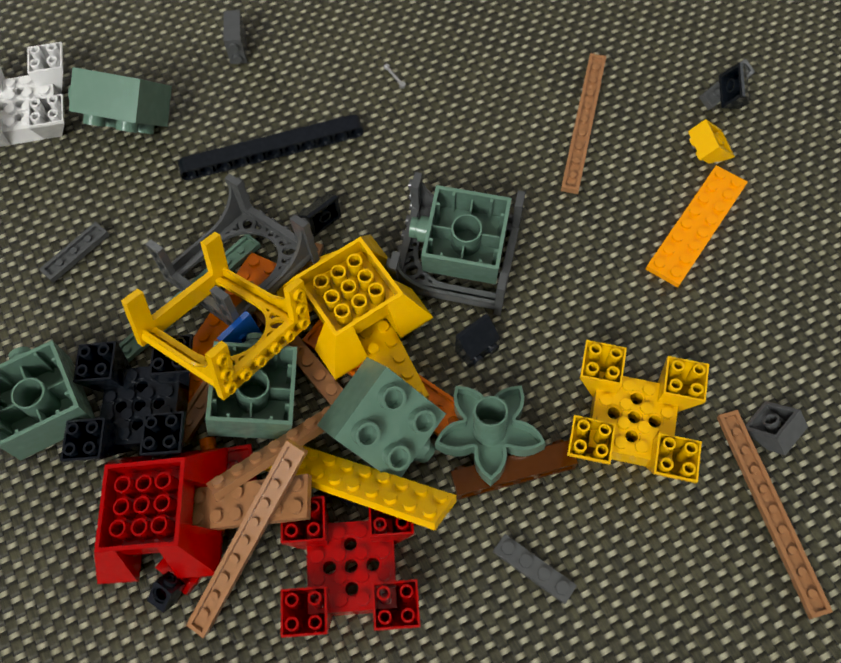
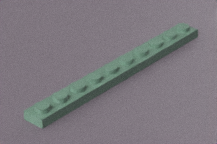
M245 234L225 252L230 271L233 272L252 252L255 253L261 247L260 243L250 234ZM206 268L203 272H201L196 278H194L191 281V283H194L196 280H198L200 277L208 272V269ZM132 332L119 346L130 363L149 344H146L144 347L139 345Z

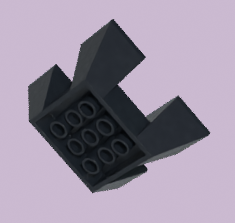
M193 334L171 336L193 350ZM116 341L80 344L73 382L103 392L100 418L66 421L60 461L99 460L132 451H140V456L181 454L184 448L191 372L153 347L150 366L131 368Z

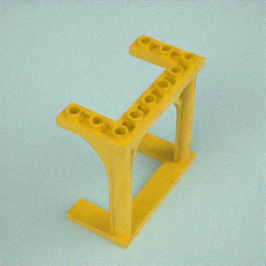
M213 232L200 242L208 269L206 274L152 315L144 293L138 288L122 299L121 303L139 345L144 347L146 344H149L213 386L216 389L217 396L225 400L234 394L260 368L264 367L289 342H292L298 334L307 329L311 323L304 280L297 277L283 289L284 297L267 292L229 270L221 235ZM215 285L217 287L221 286L251 303L263 313L266 319L265 330L261 338L246 351L233 356L230 355L228 344L220 341L203 356L163 331L211 294L210 290ZM276 323H282V324H281L278 328H276V329L271 327L272 325H274V324H276Z

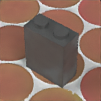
M240 10L223 11V41L231 64L247 63V33Z

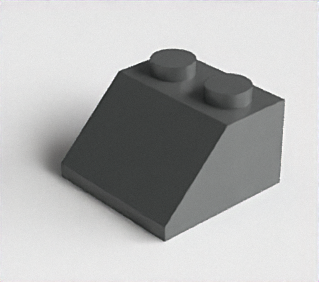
M765 401L745 427L750 437L764 448L786 455L808 428V425L801 410Z

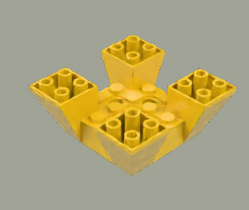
M371 234L360 236L297 274L276 292L279 297H284L283 289L297 277L304 280L309 313L314 310L324 324L316 343L315 351L335 380L362 364L368 357L357 336L358 333L386 317L400 338H403L433 318L412 288L393 280L385 270L384 266H386L388 257Z
M586 340L580 379L593 397L590 418L578 415L573 416L567 456L608 465L611 464V459L645 466L654 475L698 483L702 441L675 436L677 412L706 402L709 364L667 356L658 383L623 376L626 347ZM631 400L637 401L638 404L633 403ZM608 414H613L616 419L610 418ZM628 418L634 419L636 423H632ZM649 422L654 423L656 427H652ZM626 437L632 438L633 442H629Z

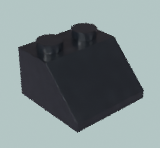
M739 62L719 75L721 108L740 109L749 104L747 70L743 62Z
M325 194L317 198L314 203L302 209L298 214L300 218H305L310 223V229L314 237L341 217L338 197L335 194Z
M487 313L456 335L455 352L469 368L474 364L476 366L479 365L489 353L493 354L499 349L500 336Z

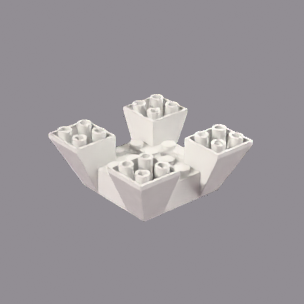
M62 42L27 47V73L29 74L27 76L5 79L0 67V147L61 137L63 135L65 120L64 95L62 94Z

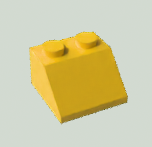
M707 119L688 131L691 137L689 141L696 148L697 151L695 153L700 161L703 160L710 164L735 157L722 129Z

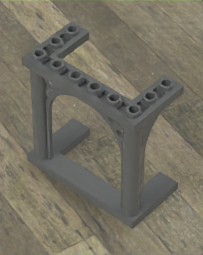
M415 172L413 179L409 180L408 190H410L409 200H411L409 210L411 212L410 215L407 214L405 225L407 227L406 230L403 229L402 245H398L397 252L393 251L391 258L387 259L386 269H388V274L393 280L412 288L416 295L493 309V315L501 316L521 222L525 192L518 190L514 214H509L506 231L510 232L497 290L496 293L443 283L422 271L418 258L420 242H417V238L409 237V228L412 217L430 216L434 194L425 187L422 181V173ZM410 258H414L413 263H409ZM415 267L418 269V272L414 275L406 274V271L410 268Z
M231 174L225 177L229 188V196L222 216L208 232L173 262L170 261L164 248L152 239L145 244L164 278L181 291L193 284L183 276L204 258L200 242L213 232L221 235L222 242L238 235L254 234L269 239L278 250L276 267L271 275L259 285L260 288L273 295L309 261L315 264L320 260L317 252L318 248L315 245L314 236L310 229L311 225L305 218H300L294 214L290 218L294 233L291 232L287 226L283 227L274 218H269L263 211L255 209L250 203V196L245 190L243 180ZM247 221L251 222L252 226L245 229L243 227ZM288 249H292L295 251L294 253L289 255L283 254V252ZM216 285L210 290L213 298L207 296L198 303L228 326L243 312L247 311L252 315L258 310L257 307L245 300L235 307L229 294Z

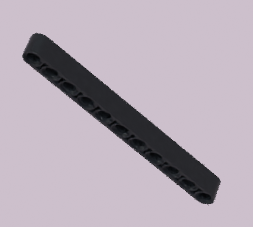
M349 115L182 157L178 160L180 176L183 180H193L358 138L364 133L359 116Z

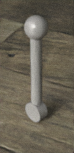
M384 64V69L388 70L399 83V87L404 89L406 83L396 76L390 69L389 64Z

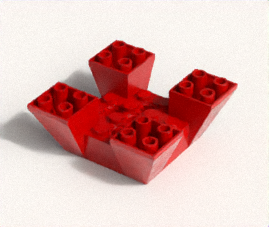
M227 447L187 451L159 460H151V456L114 458L105 464L94 548L97 584L139 582L142 554L161 553L179 579L210 577L214 575L222 559L223 531L192 525L195 488L208 487L206 483L227 471Z
M325 496L311 497L310 520L281 523V544L307 550V587L281 589V638L328 635L333 616L373 613L374 631L421 628L417 579L400 581L396 579L395 545L414 535V523L369 508V520L330 523ZM354 541L357 543L355 549H346L349 542ZM371 562H378L379 568L377 570L370 571L368 569ZM351 563H356L358 565L356 571L352 573L347 572V566ZM331 564L336 566L332 574L325 573L327 566ZM351 585L358 586V592L355 595H348L347 593Z

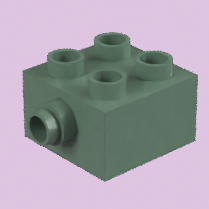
M72 67L71 85L68 90V98L70 100L69 111L82 113L83 124L114 127L116 130L133 133L154 134L155 126L168 127L172 86L138 78Z
M436 185L430 216L412 217L409 228V237L417 238V242L424 243L421 254L422 271L496 284L512 198Z
M254 332L247 334L244 343H224L228 344L230 355L233 356L252 347L261 338L263 333ZM214 341L213 347L216 344H218L219 341ZM285 346L264 367L260 368L234 394L225 400L219 398L216 389L209 384L205 417L208 436L278 439L292 429L297 347Z
M53 340L34 349L25 346L15 348L9 353V360L0 364V448L20 461L64 439L66 421L95 418L83 386L73 382L75 366L72 359Z
M367 357L317 426L380 472H387L402 477L413 461L425 463L433 456L435 445L431 442L430 436L446 413L388 367Z

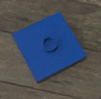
M245 311L217 339L219 342L244 343L247 334L262 332L250 313Z

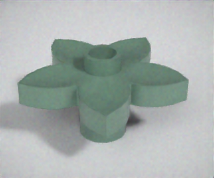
M522 385L508 387L499 391L495 396L485 397L472 388L456 386L454 391V411L459 421L452 422L440 432L435 442V449L455 457L474 453V465L477 473L489 486H492L500 479L505 470L507 453L521 457L534 455L545 449L546 442L534 426L519 420L524 407Z

